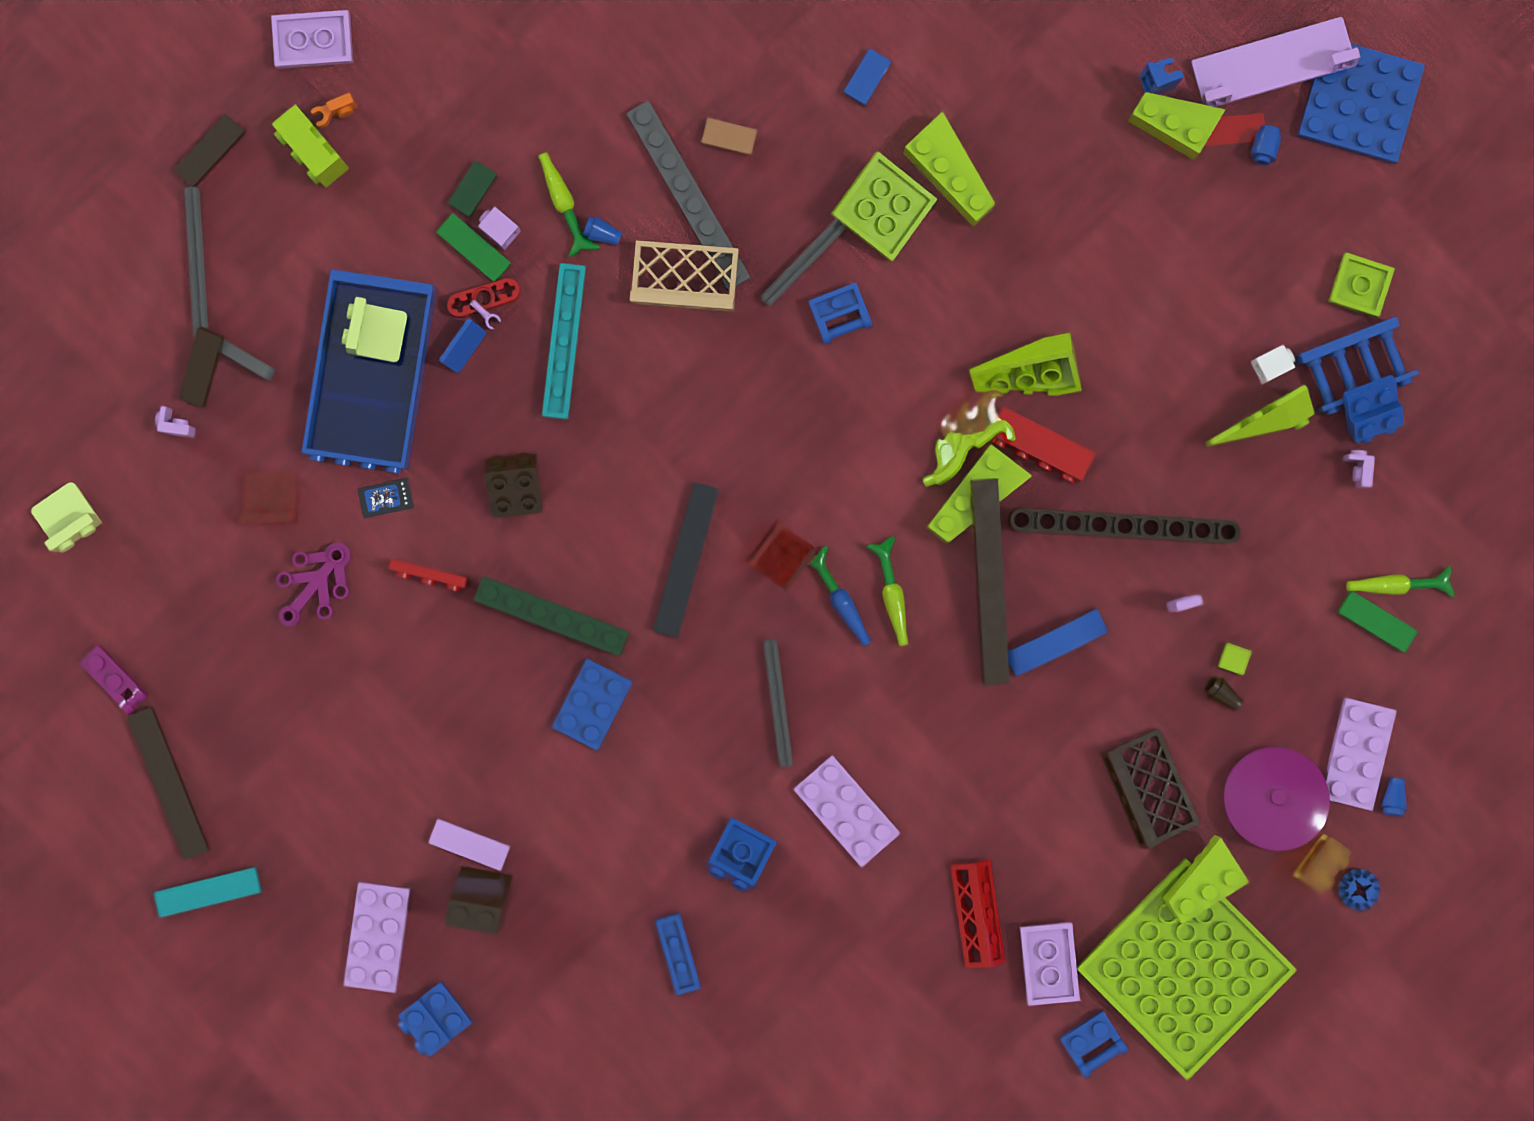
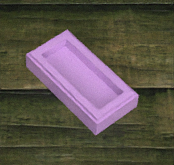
M1199 594L1188 595L1169 601L1166 605L1168 612H1179L1202 605L1203 601Z

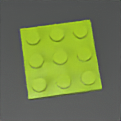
M875 152L830 215L887 260L893 261L934 205L937 198L880 152Z

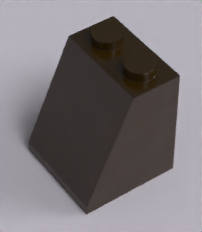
M462 866L449 898L444 926L497 935L505 925L513 875Z

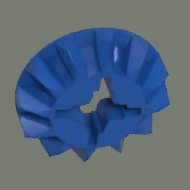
M1353 869L1347 872L1339 882L1338 892L1340 899L1347 907L1353 910L1371 909V906L1378 902L1379 893L1381 892L1379 880L1367 870ZM1355 881L1361 886L1367 885L1363 891L1365 899L1359 894L1352 895L1357 890Z

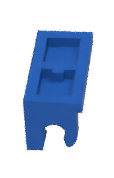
M1167 58L1154 64L1153 61L1147 63L1139 75L1145 92L1162 95L1176 88L1184 77L1182 71L1178 70L1168 74L1164 70V67L1172 64L1174 59Z

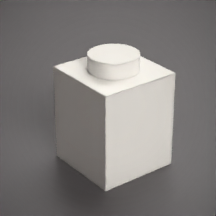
M1284 344L1250 361L1262 384L1295 368L1294 355L1289 348H1285Z

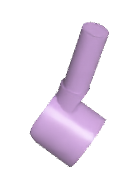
M476 300L470 303L485 319V324L488 328L494 329L488 324L490 317H496L501 323L498 315L490 314Z

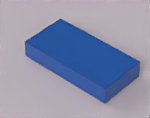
M869 49L843 94L865 107L892 61Z

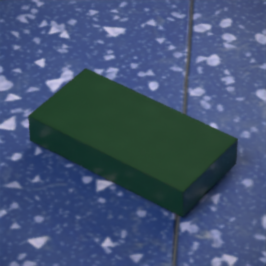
M475 160L448 204L471 218L498 175Z

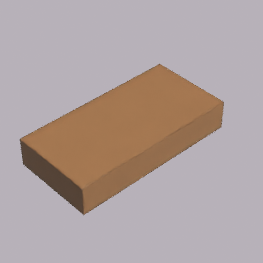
M707 118L701 143L751 156L757 130Z

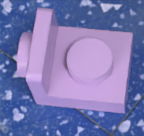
M161 406L160 412L158 411L155 417V426L158 432L188 438L195 437L196 428L188 425L189 421L173 418L171 423L173 409Z
M1351 450V454L1343 456V461L1357 462L1352 475L1353 481L1356 482L1355 488L1367 489L1372 487L1375 456H1368L1367 451Z

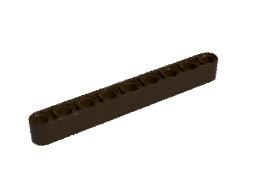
M1021 508L1011 512L1007 520L1008 526L1014 532L1206 544L1234 543L1241 534L1240 527L1236 522L1219 519ZM1016 514H1023L1027 518L1025 527L1020 528L1014 523ZM1043 515L1051 517L1053 523L1050 529H1044L1041 526L1040 518ZM1070 516L1078 521V527L1074 531L1069 530L1066 526V520ZM1094 518H1099L1103 521L1104 527L1101 532L1093 530L1092 521ZM1121 519L1126 520L1129 524V531L1126 534L1118 530L1117 525ZM1146 521H1151L1155 526V531L1152 535H1148L1144 531L1143 526ZM1173 522L1177 523L1181 529L1177 537L1173 536L1169 531V527ZM1198 524H1202L1206 528V535L1203 538L1198 537L1195 533V528ZM1224 525L1232 530L1230 539H1225L1221 535V529Z

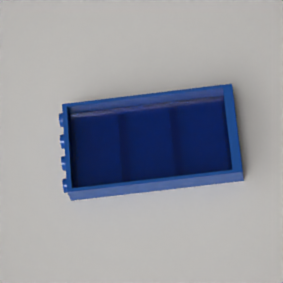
M331 269L302 453L309 455L308 460L324 462L325 458L335 459L334 464L349 466L350 462L360 463L359 468L375 470V466L385 467V472L400 474L401 469H409L437 288L434 285ZM355 297L365 298L366 303L369 305L403 311L407 314L400 357L397 362H388L346 353V345L342 344L344 329H349L351 319H347L349 303L354 304Z

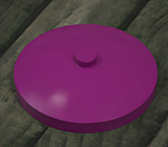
M1268 747L1246 755L1233 767L1225 782L1223 805L1230 825L1244 841L1262 850L1282 852L1293 850L1306 844L1319 833L1328 816L1330 796L1323 774L1310 759L1291 749Z

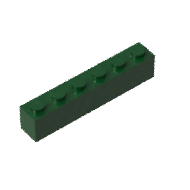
M485 576L482 577L474 601L618 656H622L630 635V631Z

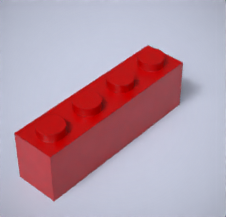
M1004 406L1000 409L995 421L1004 420L1008 422L1014 430L1016 439L1010 441L1007 439L1006 433L1001 432L993 437L990 443L1001 449H1005L1007 446L1015 450L1014 455L1027 461L1028 458L1037 461V467L1047 472L1054 470L1060 473V478L1068 483L1074 484L1075 481L1079 483L1083 480L1096 454L1095 452Z

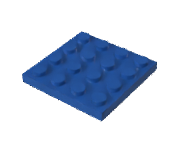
M1351 44L1352 49L1358 47L1360 59L1357 65L1312 80L1297 137L1396 164L1399 160L1425 65Z

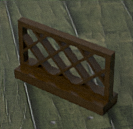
M1155 729L1100 753L1140 848L1150 849L1157 846V843L1200 824L1160 729ZM1154 736L1158 743L1156 754L1144 750L1147 739ZM1127 748L1137 751L1133 765L1124 761L1121 751ZM1142 753L1154 758L1149 772L1137 767ZM1158 760L1167 764L1169 770L1166 778L1154 774ZM1136 771L1148 775L1143 789L1135 786L1133 782ZM1152 777L1164 782L1159 795L1148 791ZM1169 784L1175 786L1179 792L1176 802L1164 798ZM1146 794L1158 799L1153 813L1144 808L1143 802ZM1162 801L1174 806L1170 819L1158 815ZM1179 808L1187 811L1190 822L1183 825L1174 822ZM1156 818L1168 823L1165 833L1156 836L1153 829Z

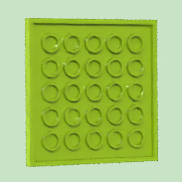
M1184 858L1079 963L1077 970L1188 1081L1297 969L1226 898L1184 924L1178 922L1163 900V897L1180 876L1192 865Z

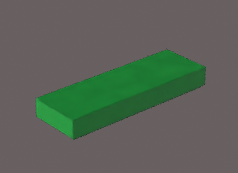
M454 213L436 231L440 237L493 282L498 281L512 265L510 261Z
M1349 591L1337 611L1339 615L1401 653L1407 651L1418 632L1353 591Z

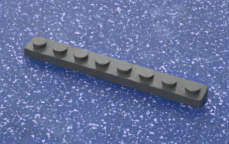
M649 100L627 112L626 114L701 245L733 248ZM708 252L711 257H713L716 254ZM722 253L714 261L724 271L732 264L733 254ZM739 256L736 287L751 279ZM713 264V266H714V268L716 269L717 273L720 275L721 272H720V271L716 268V266ZM730 270L726 275H727V276L730 278V280H731V270ZM723 276L721 280L729 292L730 283Z

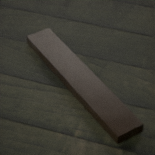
M150 707L128 716V722L184 861L210 851L154 708Z

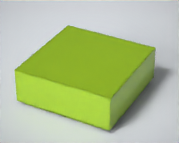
M1225 643L1217 667L1244 676L1252 651Z

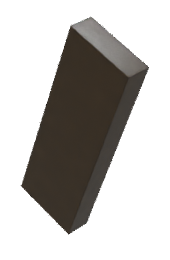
M225 114L177 165L174 171L191 187H197L246 132Z
M204 327L198 328L179 399L200 408L206 406L225 336Z

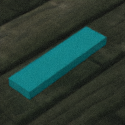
M257 867L153 893L159 918L258 894L262 892Z

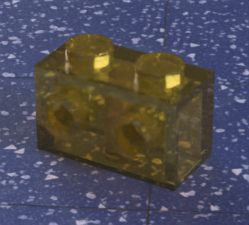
M1322 834L1293 876L1312 890L1323 894L1324 891H1329L1334 885V877L1338 871L1344 870L1349 864V856L1352 851L1331 836Z

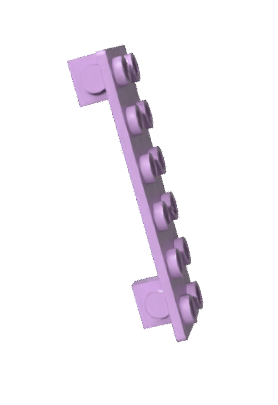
M1338 17L1194 59L1191 64L1203 105L1217 107L1355 67L1360 59L1358 47L1352 49L1342 17Z

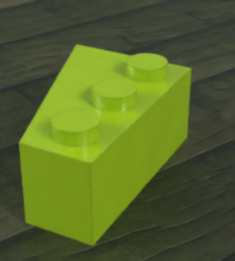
M1145 92L1128 122L1194 160L1201 152L1226 109Z
M296 104L272 123L277 130L274 133L276 138L283 146L287 143L293 149L290 154L299 165L304 163L308 167L307 175L316 185L321 182L327 188L350 169Z
M1214 835L1201 854H1198L1188 870L1180 876L1163 897V900L1175 919L1184 924L1243 887L1249 881L1221 837Z

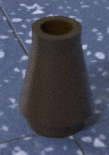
M1214 676L1204 687V693L1207 694L1208 699L1230 708L1234 712L1243 703V699L1238 696L1224 678Z

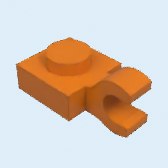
M349 92L326 102L327 105L314 107L311 113L313 116L318 114L324 115L323 119L316 123L318 128H324L330 123L331 117H347L358 106L354 97Z

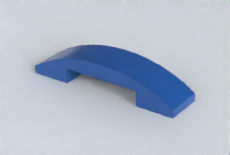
M1096 608L1065 625L1008 651V663L1014 675L1018 676L1107 633L1108 630Z

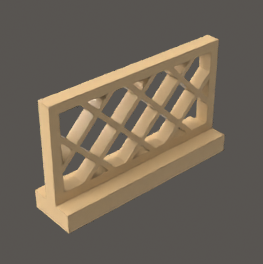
M636 240L630 302L639 305L734 312L739 249ZM641 247L653 248L658 256L646 265L641 259ZM656 248L665 250L662 253H660ZM671 249L678 250L684 257L673 267L663 257ZM682 250L691 251V252H689L687 255H685V253H684ZM697 251L704 252L709 258L699 269L689 259ZM708 252L716 254L713 257H711ZM722 253L733 254L732 264L724 271L714 261ZM662 259L670 270L658 279L649 268ZM687 260L695 272L683 281L675 270ZM640 262L644 266L642 270H640ZM713 263L721 274L709 283L701 274V271ZM648 270L656 281L648 288L638 287L639 277ZM730 270H731V280H730V278L726 275ZM673 272L681 281V284L674 290H668L661 282ZM699 274L707 286L700 292H693L687 283ZM723 276L730 283L729 294H718L712 287ZM659 284L663 289H655V287ZM685 286L688 291H680V289ZM710 288L714 293L705 292Z

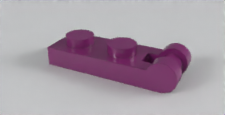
M97 645L79 663L119 704L120 708L129 715L136 709L135 706L140 701L143 702L149 697L147 692L101 645ZM130 689L133 694L127 699L123 694Z

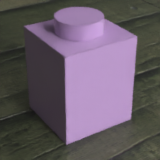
M496 207L491 211L489 209L485 211L479 219V222H481L478 225L480 230L503 250L521 232L520 228Z

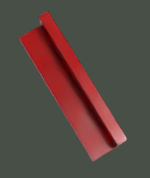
M990 859L950 865L965 968H991L1005 963ZM968 869L969 882L967 885L961 880L960 870ZM966 895L972 899L973 907L971 910L965 906L964 898ZM970 921L976 925L977 933L975 936L969 932L968 924ZM974 946L980 951L981 961H973L972 949Z

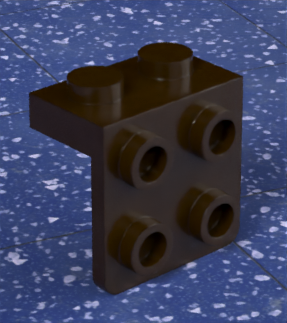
M522 452L516 456L504 457L496 455L485 459L484 476L493 517L500 518L542 512L543 505L537 475V453Z

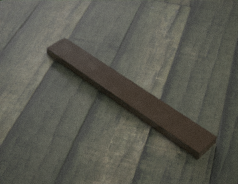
M998 478L970 480L982 685L1009 684Z

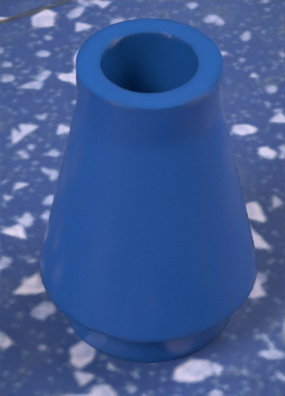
M589 216L582 235L588 237L587 240L617 246L622 231L617 230L598 216L596 218Z
M1389 778V784L1381 804L1383 808L1382 814L1404 817V811H1407L1404 779Z

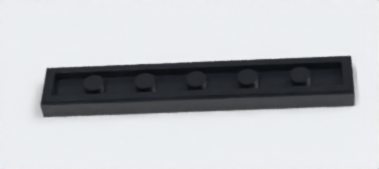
M696 482L693 484L653 631L678 638L719 492L718 488Z

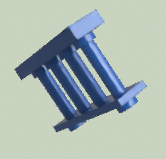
M1397 317L1294 357L1298 366L1306 364L1307 368H1311L1325 406L1315 409L1317 414L1325 411L1326 415H1330L1340 411V405L1344 404V398L1337 401L1334 400L1320 365L1322 363L1321 357L1330 354L1331 359H1335L1347 391L1357 388L1344 356L1346 353L1345 348L1354 345V348L1359 350L1371 382L1381 379L1368 344H1370L1369 339L1378 336L1379 340L1382 339L1397 376L1395 379L1398 388L1413 382L1411 377L1418 375L1419 371L1417 369L1406 373L1392 338L1394 334L1393 329L1400 326Z

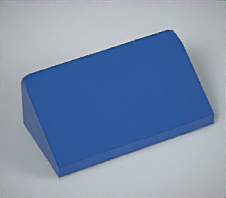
M467 319L441 355L439 361L455 373H459L486 336V331L471 319Z

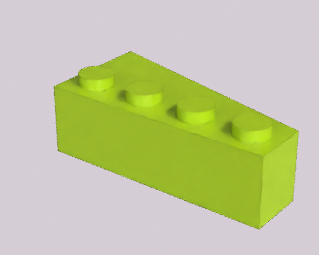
M942 111L905 146L903 154L974 227L993 209L995 202Z
M993 445L988 446L926 529L944 543H949L973 523L970 480L998 478L1000 502L1032 477V475Z

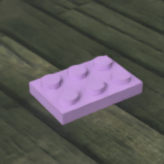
M348 10L271 15L274 65L277 69L353 63L351 20Z
M1072 922L1019 926L1027 1005L1080 1001Z

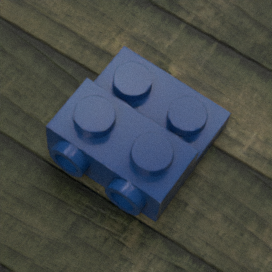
M1392 375L1343 393L1347 432L1355 443H1369L1374 436L1382 433L1393 434L1398 427L1404 426L1403 406L1398 401L1397 383Z
M731 817L705 867L710 869L709 874L717 879L726 877L733 881L731 885L735 889L745 892L746 889L751 891L758 881L777 841Z
M443 981L439 982L398 1015L400 1019L398 1025L405 1034L411 1033L416 1039L414 1042L415 1048L421 1055L427 1053L429 1057L474 1022Z

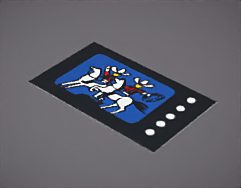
M408 478L357 489L364 519L414 508Z

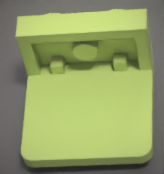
M355 297L354 304L349 303L347 319H351L349 329H344L342 344L346 345V353L388 362H397L400 357L407 314L403 311L369 305L366 303L365 298Z
M72 482L64 485L35 505L31 510L33 516L49 538L44 542L50 551L66 552L75 545L74 542L81 537L85 538L96 531V527L102 524V521L78 486Z

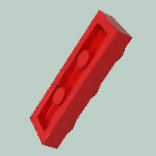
M391 559L389 569L395 570L394 576L410 579L411 575L420 577L419 582L434 586L436 581L446 583V589L460 592L461 587L468 588L470 578L394 559Z

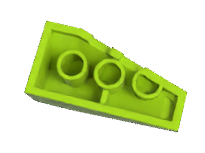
M1070 333L1042 338L970 369L975 392L1007 393L1009 390H1016L1032 395L1033 391L1047 392L1050 396H1058L1082 391Z
M1303 385L1290 391L1205 442L1206 446L1210 447L1265 435L1292 427L1296 430L1310 423L1308 418L1314 415L1307 387Z

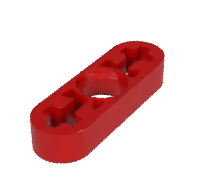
M505 278L452 295L448 299L447 308L454 317L465 318L479 312L476 309H472L470 304L463 306L462 312L453 309V306L456 305V300L460 299L462 303L470 301L468 296L472 295V301H477L478 294L487 291L491 294V301L489 304L481 306L485 310H490L517 301L520 297L521 289L515 280ZM507 284L511 288L515 287L511 297L501 294L498 295L501 300L496 302L493 288L496 287V291L501 292L505 290V285Z

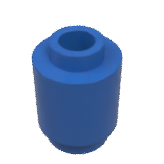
M1262 125L1260 130L1256 132L1250 157L1254 159L1256 164L1268 166L1269 163L1276 161L1282 138L1279 128L1271 125Z

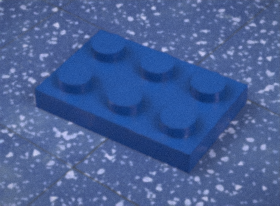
M587 658L551 728L598 751L633 681Z

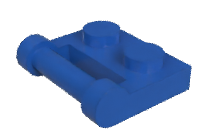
M856 282L808 301L824 345L831 343V339L862 327L867 329L873 326ZM858 310L860 318L829 330L827 329L825 323Z
M1103 1010L1059 1037L1085 1079L1092 1075L1091 1072L1119 1053L1123 1055L1129 1051ZM1111 1038L1115 1043L1088 1062H1083L1082 1056Z

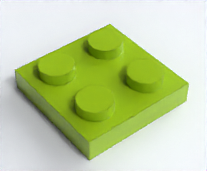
M1347 252L1344 253L1328 303L1374 318L1380 317L1395 268Z

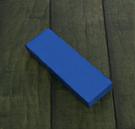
M680 912L655 919L676 996L701 989Z

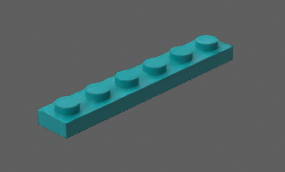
M560 263L542 417L569 419L586 266Z

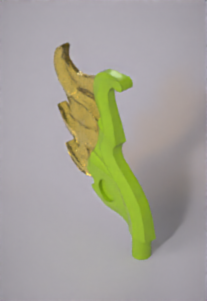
M998 390L986 392L980 398L977 406L971 411H968L970 403H964L953 423H951L952 416L950 414L944 418L941 430L945 439L943 441L937 440L935 449L938 462L937 470L934 471V474L923 477L926 487L934 484L940 486L954 477L961 469L967 453L972 447H982L1001 432L1006 433L1007 439L1010 441L1016 439L1012 426L1008 422L1001 420L995 410V402L997 398L1004 396L1003 393Z

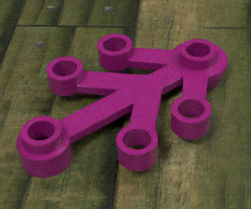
M336 542L330 544L325 552L309 554L297 552L293 555L292 561L297 567H306L308 563L325 562L319 571L295 574L281 572L277 575L276 582L280 587L287 588L292 584L308 583L291 606H285L280 610L279 620L283 625L295 626L301 621L302 615L300 611L317 590L319 597L318 617L327 620L333 616L334 610L330 605L327 578L333 570L336 579L333 595L337 599H346L349 596L350 589L346 584L345 566L351 559V552L345 544ZM337 550L342 554L339 560L333 558V553ZM299 555L305 557V562L301 565L297 562ZM283 575L289 577V582L286 585L281 583ZM341 586L346 590L344 596H339L337 593L338 588ZM323 607L329 609V615L326 617L321 614ZM288 611L293 614L291 621L285 619V613Z

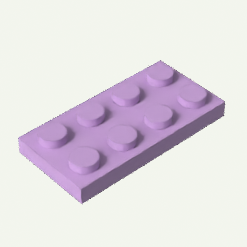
M1349 698L1343 699L1325 773L1331 801L1373 811L1397 710Z
M833 755L793 789L861 867L900 834L897 828Z
M358 882L344 986L393 993L397 991L411 888Z

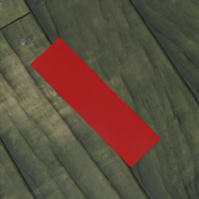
M1264 113L1221 117L1204 146L1254 142L1256 132L1260 130L1262 125H1265ZM1167 145V149H1174Z

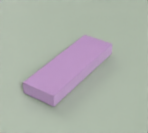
M440 818L437 819L428 842L499 871L502 870L511 847L508 844Z

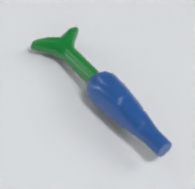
M828 546L821 548L817 555L800 557L798 561L806 563L817 570L831 593L829 600L833 608L858 637L863 647L872 642L850 595L845 589L838 587L825 565Z

